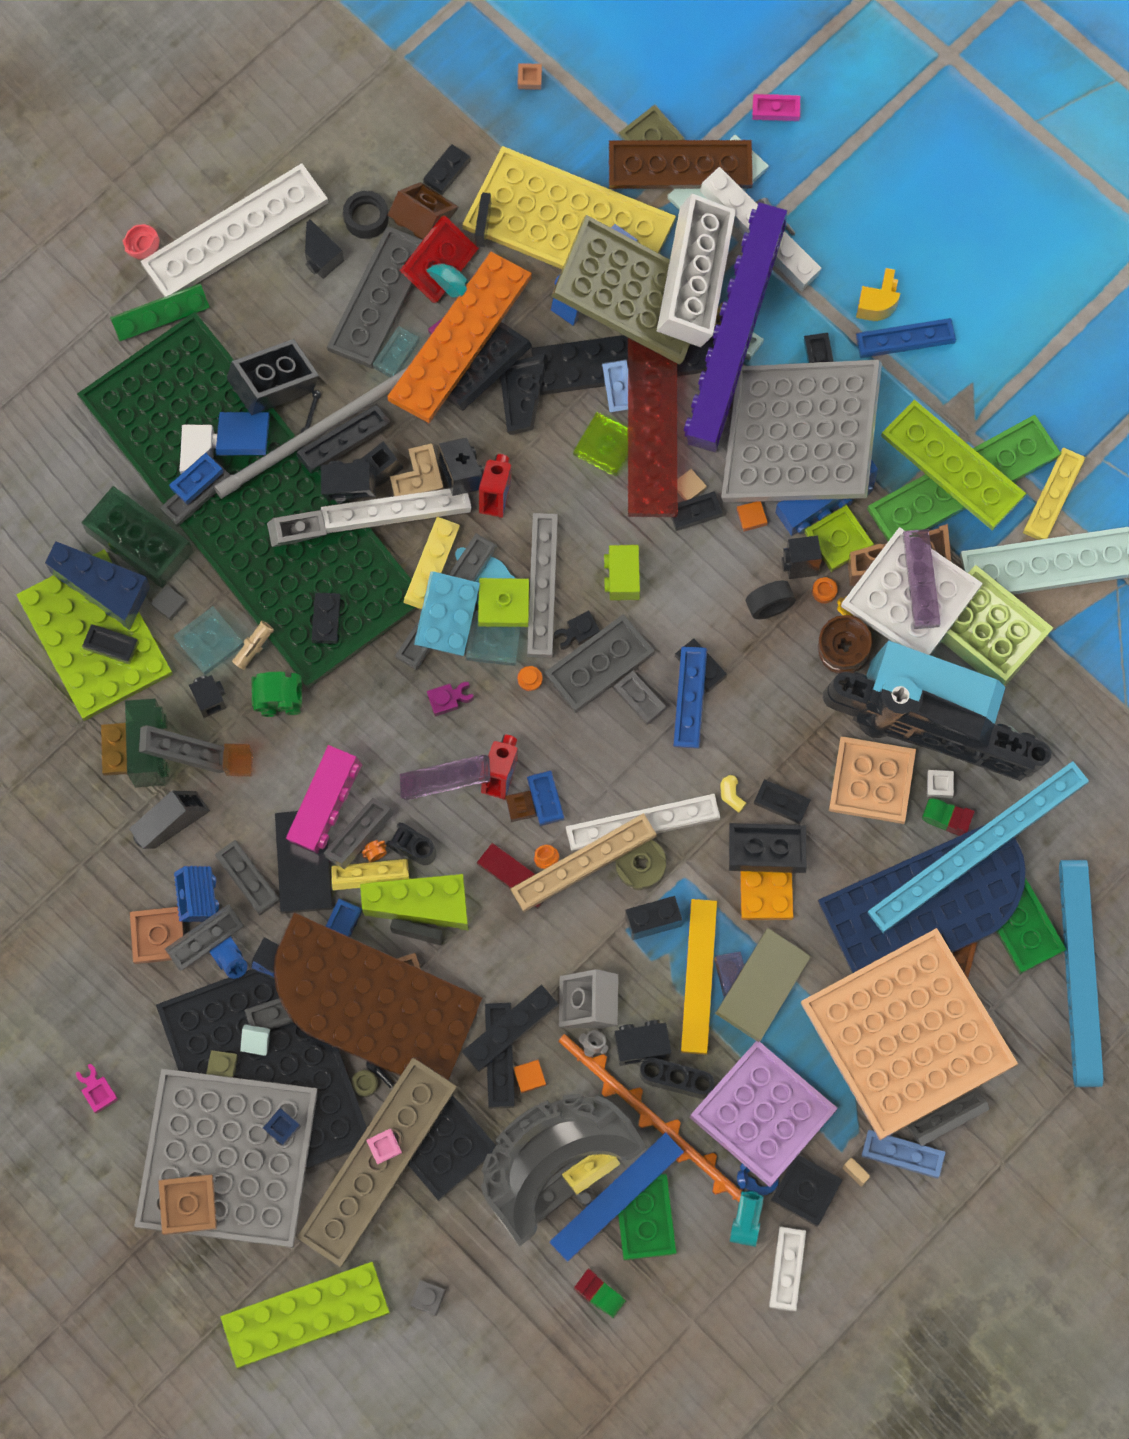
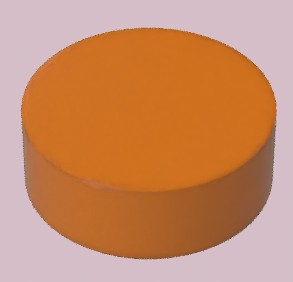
M819 578L813 584L812 595L819 603H830L837 595V585L830 578Z

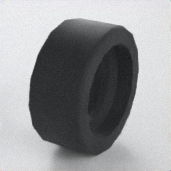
M360 191L351 195L345 202L343 207L344 222L347 230L352 235L360 239H371L383 233L388 225V207L386 201L379 194L373 191ZM370 204L379 209L380 217L373 224L359 225L353 221L352 212L358 206Z
M781 580L757 588L746 597L745 601L753 619L761 620L786 611L794 605L796 598L788 581Z

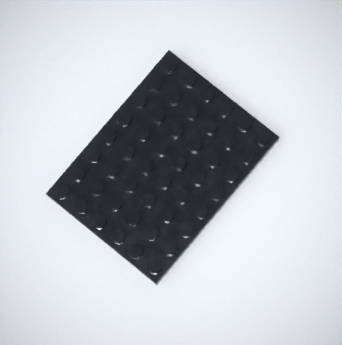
M250 969L239 978L233 979L228 977L156 1004L178 1071L207 1074L212 1050L238 1055L234 1078L318 1089L306 1170L353 1151L366 1131L367 1126L338 1048L311 1037L293 1022L270 1030L266 1056L241 1051L242 1029L244 1024L249 1025L245 1009L279 998L274 979Z

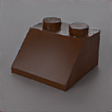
M419 182L398 191L388 216L394 219L397 225L408 228L414 232L413 234L417 238L424 240L442 216H446L450 220L457 211L458 206Z

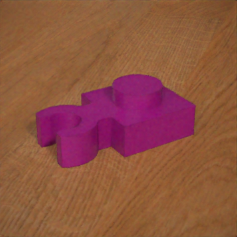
M462 682L454 690H452L451 684H447L427 691L434 716L436 717L459 709L457 704L459 701L463 703L473 701V694L467 696L462 694L463 690L470 688L469 682Z

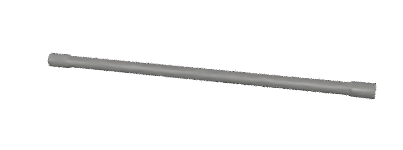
M407 368L248 467L214 486L216 493L221 499L240 488L245 482L387 395Z

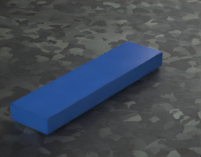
M951 318L856 333L860 358L948 345L956 342Z
M681 647L674 747L700 748L707 648Z

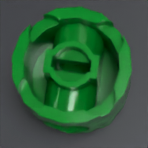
M265 672L256 674V677H251L252 708L254 711L261 712L262 717H275L276 712H285L286 715L300 714V709L302 708L301 675L291 673V677H286L285 672Z

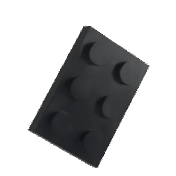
M729 823V871L806 873V825Z

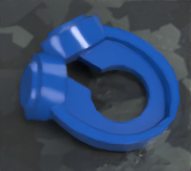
M743 1163L740 1165L741 1170L737 1174V1182L740 1188L757 1192L759 1195H768L777 1188L779 1179L771 1187H760L755 1179L748 1177L747 1173L751 1170Z

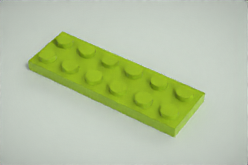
M915 399L881 434L883 439L992 531L1026 496V493Z
M370 1262L220 1317L236 1368L238 1369L390 1314L374 1264Z

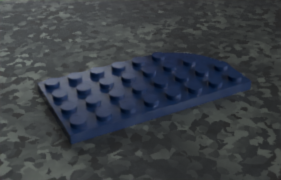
M983 826L819 899L818 904L852 974L936 928L952 953L998 932L1015 912L1022 897L1025 884L1024 856L1016 838L1014 837L884 934L869 916L868 911Z

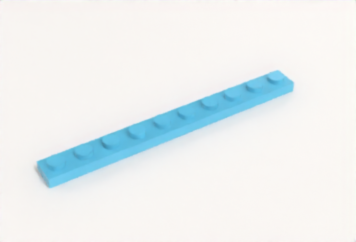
M1072 761L868 911L869 916L884 934L1087 785L1089 780Z

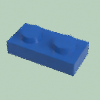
M204 453L169 486L188 505L224 472L207 453Z

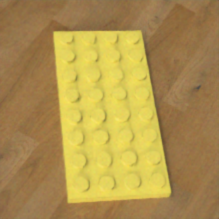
M502 146L462 227L464 230L475 234L481 194L483 192L491 193L492 206L486 239L562 269L581 222L586 215L610 228L614 224L618 225L638 239V243L659 254L676 221V216Z

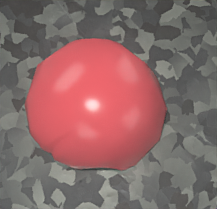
M146 224L133 226L128 230L125 239H123L125 251L131 257L138 260H143L154 254L159 248L157 231L152 226Z

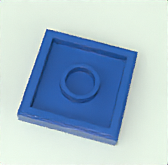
M220 412L216 454L266 455L269 412H260L252 416L249 412Z

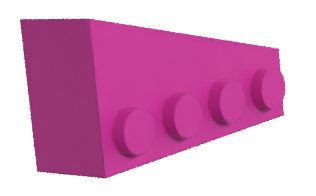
M330 745L327 746L288 832L287 840L317 854L320 848L324 849L329 838L327 834L331 826L335 825L339 817V810L346 801L362 767V763L356 756Z

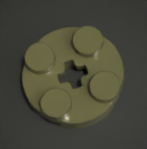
M650 840L615 860L617 875L625 885L632 887L634 890L651 888L658 884L666 871V855L658 843ZM635 859H646L648 861L645 864L646 868L643 870L641 868L637 869L635 867Z

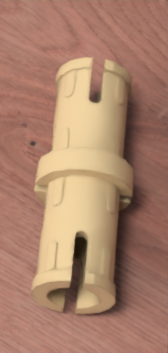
M261 621L250 638L247 637L244 640V646L236 657L233 658L232 662L245 670L255 654L262 651L263 648L261 646L270 634L273 633L274 629L268 623Z

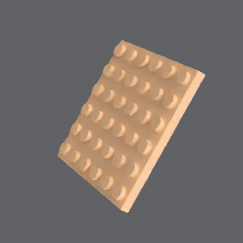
M937 928L801 1001V1005L880 1141L1018 1065Z

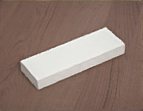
M779 1227L769 1308L796 1312L806 1236L805 1230Z

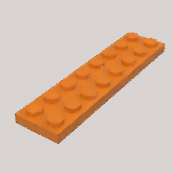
M490 252L466 285L467 290L464 295L456 299L387 396L388 401L430 423L532 278V273Z

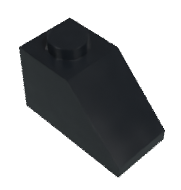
M309 219L306 222V266L314 275L318 273L324 279L344 262L343 251Z

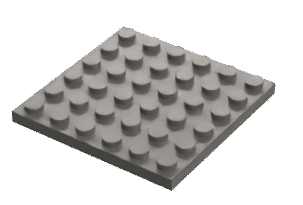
M880 360L743 366L734 396L721 495L723 502L867 498L882 368Z
M161 1069L134 1227L162 1231L159 1180L213 1175L217 1229L180 1234L294 1248L318 1089ZM279 1108L301 1125L284 1147L263 1129Z

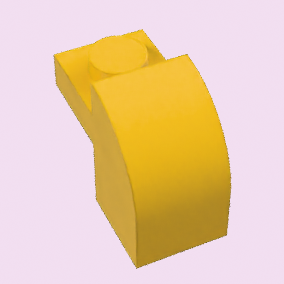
M885 269L881 289L862 286L856 318L880 321L890 317L895 312L900 293L896 292L898 279H894V269Z

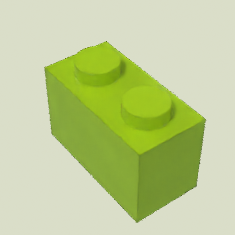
M609 545V554H604V569H609V577H604L605 592H610V600H639V545Z

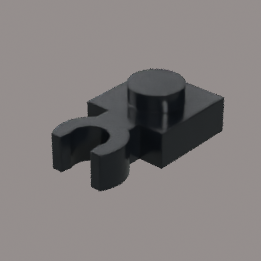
M588 610L567 621L569 629L556 630L554 638L556 639L560 636L566 638V641L560 644L561 650H564L571 645L573 640H576L578 645L585 643L600 632V629Z

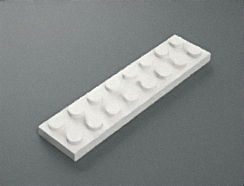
M300 164L143 259L141 264L163 296H168L192 287L328 204V198L304 165Z

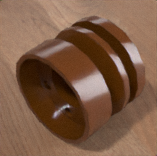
M850 615L836 616L829 620L821 629L818 640L819 658L823 665L831 672L837 674L842 672L854 673L862 669L868 661L872 646L871 633L867 625L859 618ZM841 643H845L846 646H850L848 652H844L843 649H839Z

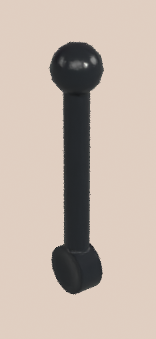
M315 390L312 393L313 401L306 425L301 429V433L310 428L317 401L322 395L319 390Z

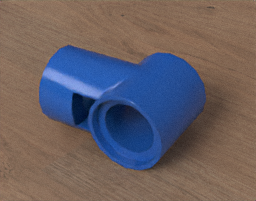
M228 937L209 951L220 969H223L229 978L235 979L245 974L248 967L247 962L231 937Z

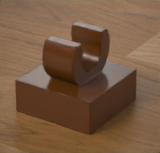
M531 791L506 796L511 822L536 817Z

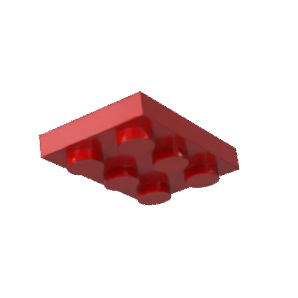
M442 216L399 271L432 303H437L445 293V290L426 270L432 265L446 264L453 266L461 272L479 248L446 216Z

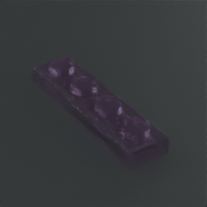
M929 529L903 531L902 536L914 629L938 628L941 623Z
M483 754L400 774L401 799L410 800L489 782V756Z

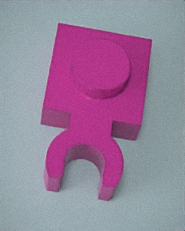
M89 1064L87 1066L91 1071L90 1076L84 1078L78 1071L76 1072V1077L81 1083L87 1085L81 1091L94 1113L97 1114L116 1102L118 1098L104 1076L98 1080L96 1079L97 1070L93 1065Z

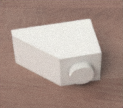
M182 425L181 474L204 453L214 458L217 434L214 433L212 425Z

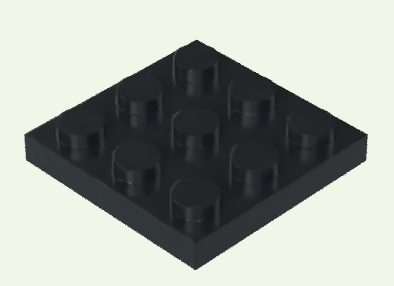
M452 1095L408 1163V1166L439 1202L481 1166L487 1154H492L496 1145Z

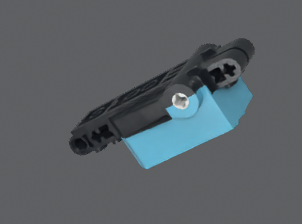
M888 641L871 660L867 675L859 672L839 673L823 692V701L826 706L853 716V721H856L862 731L871 738L886 736L937 751L1018 781L1032 776L1051 759L1052 752L1050 747L1046 743L1037 740L1034 735L1025 732L1017 733L1012 731L1011 727L1004 724L995 725L1006 688L1000 681L892 641Z

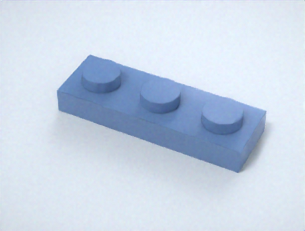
M868 1130L861 1157L938 1179L945 1152L892 1136H888L880 1141L875 1131Z

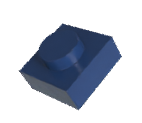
M279 1108L263 1129L284 1147L301 1125Z

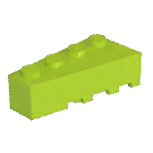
M463 874L360 884L364 916L390 920L395 918L411 921V923H425L438 927H453L469 931Z

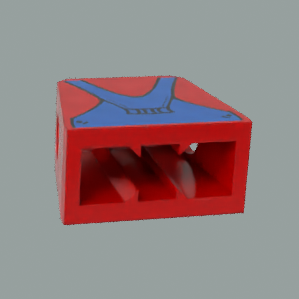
M497 454L495 460H487L479 487L480 514L501 518L504 516L511 485L512 467L509 464L510 459L506 455Z
M505 734L501 742H493L482 770L481 793L503 800L506 799L518 759L517 739L514 736Z

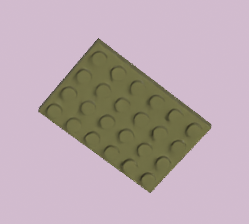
M586 215L581 222L551 297L678 364H681L685 358L690 343L657 331L670 259Z

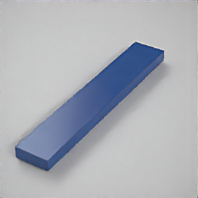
M667 1133L663 1134L549 1243L569 1262L671 1166L684 1151Z

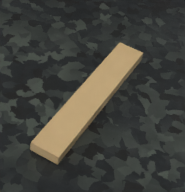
M643 813L511 888V892L522 911L526 912L657 837V834Z

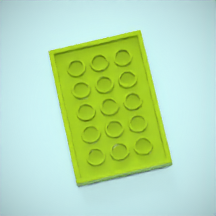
M105 549L92 555L112 563ZM54 575L16 594L83 721L173 675L139 612L130 630H128L119 621L110 617L101 608L92 604L83 595L70 588ZM91 624L138 639L139 644L130 665L83 649L82 645Z

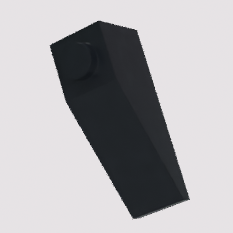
M384 441L361 458L367 460L375 467V487L385 483L390 479V476H394L404 468ZM353 499L336 500L338 504H345Z

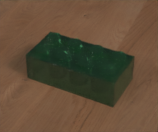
M115 486L109 489L81 522L88 535L160 588L167 584L193 553L190 541Z

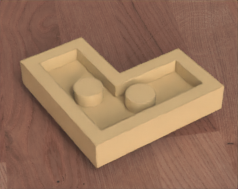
M432 444L408 449L413 471L390 476L394 496L443 490Z

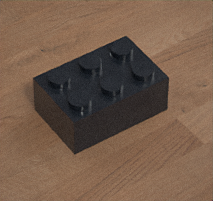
M291 339L232 361L227 380L252 416L313 393L319 375L297 342Z

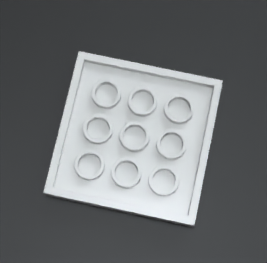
M899 527L842 602L841 607L892 642L931 655L983 583Z

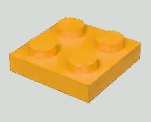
M740 871L741 920H793L792 873Z

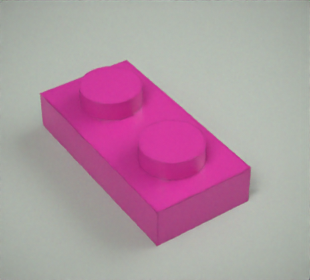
M753 94L752 120L799 121V95Z

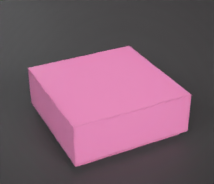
M388 1129L366 1140L377 1165L402 1153L392 1129Z

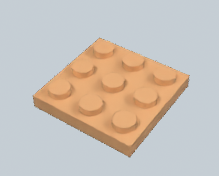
M841 736L829 811L904 824L916 749Z

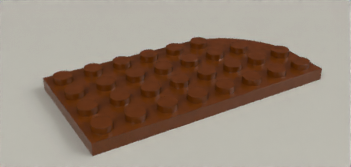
M295 912L291 916L275 955L274 979L279 999L289 1017L303 1032L399 1076L402 1075L411 1059L415 1058L449 1080L482 997Z

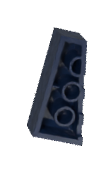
M55 541L45 561L52 575L73 590L79 592L92 604L97 605L106 614L130 630L150 589V584L145 576Z

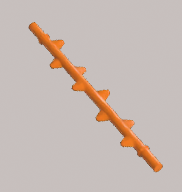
M566 1034L559 1039L558 1042L573 1054L578 1062H582L604 1082L602 1089L604 1097L618 1094L640 1114L638 1126L641 1129L654 1126L661 1134L667 1133L684 1151L676 1160L678 1163L691 1159L714 1180L712 1192L715 1195L728 1192L733 1197V1200L740 1201L743 1189H739L715 1167L717 1155L711 1153L702 1156L678 1135L681 1123L678 1119L667 1123L660 1119L641 1102L643 1090L640 1087L628 1090L605 1070L607 1057L604 1054L593 1058L588 1057L584 1054V1050Z

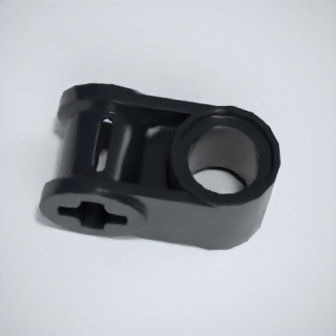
M399 822L396 833L391 841H387L386 846L421 865L431 864L436 858V850L432 840L416 832L408 825ZM426 846L430 848L429 853L421 856L417 854L421 847Z

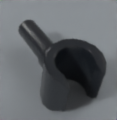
M368 1061L366 1062L367 1069L377 1074L389 1088L394 1085L392 1080L379 1066Z

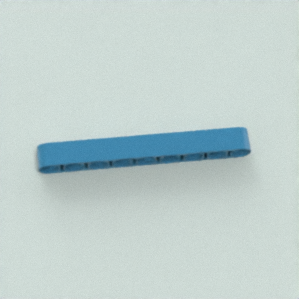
M1060 860L1059 881L1063 939L1066 948L1064 954L1073 1082L1075 1087H1102L1103 1064L1087 860Z

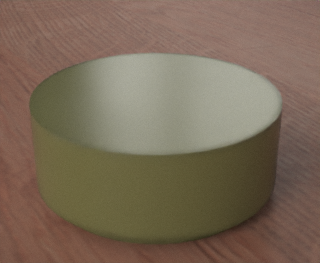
M361 1070L352 1078V1088L358 1096L370 1097L377 1091L378 1080L371 1071Z

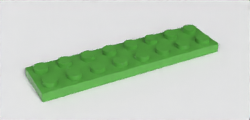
M1035 414L973 448L1013 483L1061 456V452ZM926 474L867 507L868 512L888 542L899 527L914 536L919 532L935 527L966 509Z

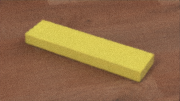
M1064 447L1062 448L1061 456L1058 457L1026 524L1023 531L1024 534L1037 540L1048 539L1086 457Z

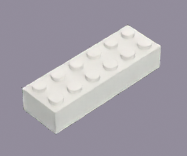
M691 194L680 206L657 326L658 332L702 347L713 336L736 210L695 194Z

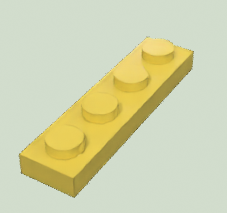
M440 517L436 518L403 603L422 609L430 571L442 573L459 531V524Z

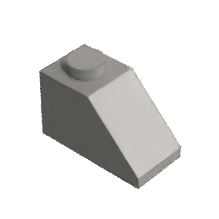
M321 510L273 518L267 523L272 547L294 544L326 535Z

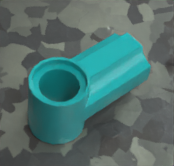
M753 1191L741 1192L737 1216L733 1220L729 1242L756 1247L760 1228L759 1218L764 1196Z

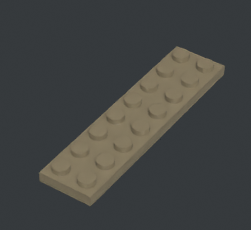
M412 1058L298 1234L297 1239L339 1267H342L458 1086L415 1058ZM388 1129H392L402 1153L377 1165L366 1140Z

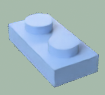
M627 360L602 363L609 412L634 409Z

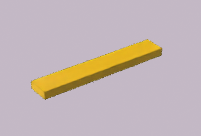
M691 899L681 1053L707 1055L717 901Z

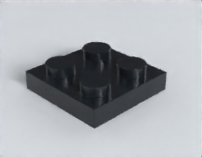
M797 1155L787 1169L771 1202L818 1227L843 1179Z

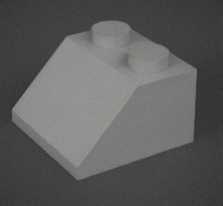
M595 969L560 976V1028L600 1029L618 1026V974Z

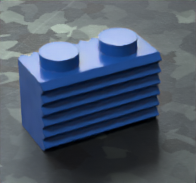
M184 866L174 872L180 922H204L219 911V903L214 895L216 877L212 875L211 866Z

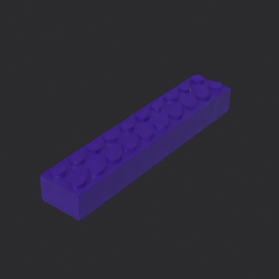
M760 202L757 209H752L748 221L750 223L748 229L750 232L744 233L741 244L743 246L741 251L743 255L737 256L734 266V275L736 277L735 279H730L727 288V298L729 300L728 302L724 301L720 311L721 325L716 324L713 333L714 348L709 347L705 360L707 362V371L701 372L698 382L700 393L699 395H694L691 405L693 416L692 418H687L684 427V436L687 437L688 445L715 453L787 225V210Z

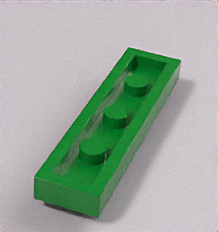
M197 284L112 316L110 319L119 341L189 316L194 312L197 313L210 308L202 285Z

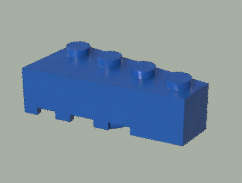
M872 460L867 495L873 491L878 473V468ZM855 498L780 501L776 506L775 513L789 534L793 536L796 533L803 534L805 529L810 527L811 524L829 516L838 508L846 505L850 506Z

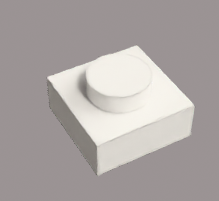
M928 770L927 797L953 798L954 771Z

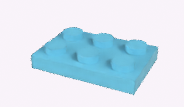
M430 571L414 645L464 656L480 583Z

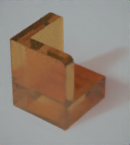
M224 744L223 770L226 776L252 777L253 751L250 744Z

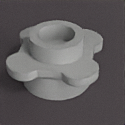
M592 1030L587 1035L584 1033L580 1035L579 1042L583 1044L586 1056L593 1057L594 1054H605L608 1051V1046L605 1044L606 1038L600 1031Z

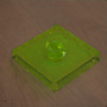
M596 412L575 447L573 455L617 476L638 440L639 433Z

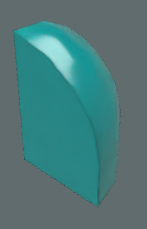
M436 264L426 270L451 298L462 297L466 292L467 287L465 285L469 281L453 266Z

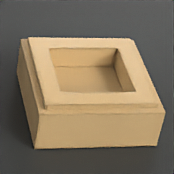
M692 469L672 483V487L684 500L698 497L707 490V486Z
M853 1158L842 1168L861 1187L870 1178V1175Z

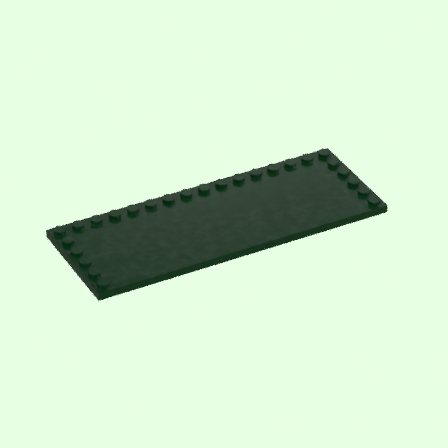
M196 312L183 319L77 393L84 406L162 505L176 494L169 485L181 475L182 425H212L214 433L217 434L220 412H249L227 380L231 362L234 359ZM274 408L262 411L269 412L266 455L296 437ZM214 449V458L212 459H215L230 475H234L265 455H217L216 449ZM297 451L245 482L240 488L221 499L217 493L187 518L180 525V528L257 626H259L261 621H264L274 629L268 640L294 673L301 675L302 683L309 689L419 608L403 603L412 579L370 527L326 533L324 536L302 542L272 547L267 523L273 518L319 511L321 507L339 505L336 500L328 501L321 494V469L310 474L298 459ZM315 593H338L341 596L337 644L312 643Z

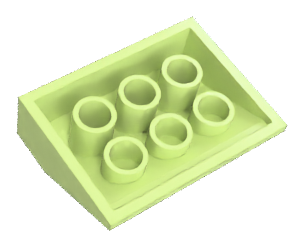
M975 565L968 574L983 584L941 642L976 671L995 678L1006 686L1053 630V627Z

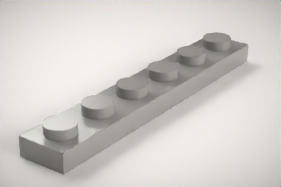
M533 513L527 657L552 658L558 514Z

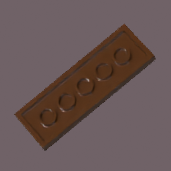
M609 140V189H701L702 183L718 167L742 189L752 188L753 185L752 140Z

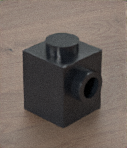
M206 675L200 676L192 684H189L203 718L226 709L222 698L226 694L220 681H214L212 675L208 677Z

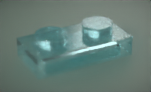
M398 326L374 361L373 368L390 378L399 373L419 343V337Z

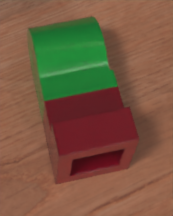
M929 798L922 815V820L930 825L961 836L967 833L975 811L968 808L962 809L941 800Z
M589 1268L574 1286V1291L611 1318H614L626 1303V1300L609 1287Z

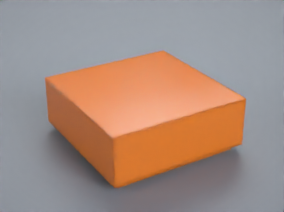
M761 501L737 506L736 510L744 532L767 526L768 522Z
M539 1060L513 1067L521 1094L546 1086Z

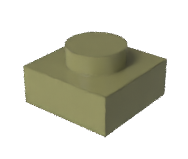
M211 1050L207 1075L234 1078L238 1055Z

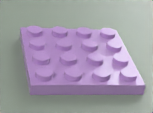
M756 1041L689 1118L771 1187L838 1108L761 1042Z

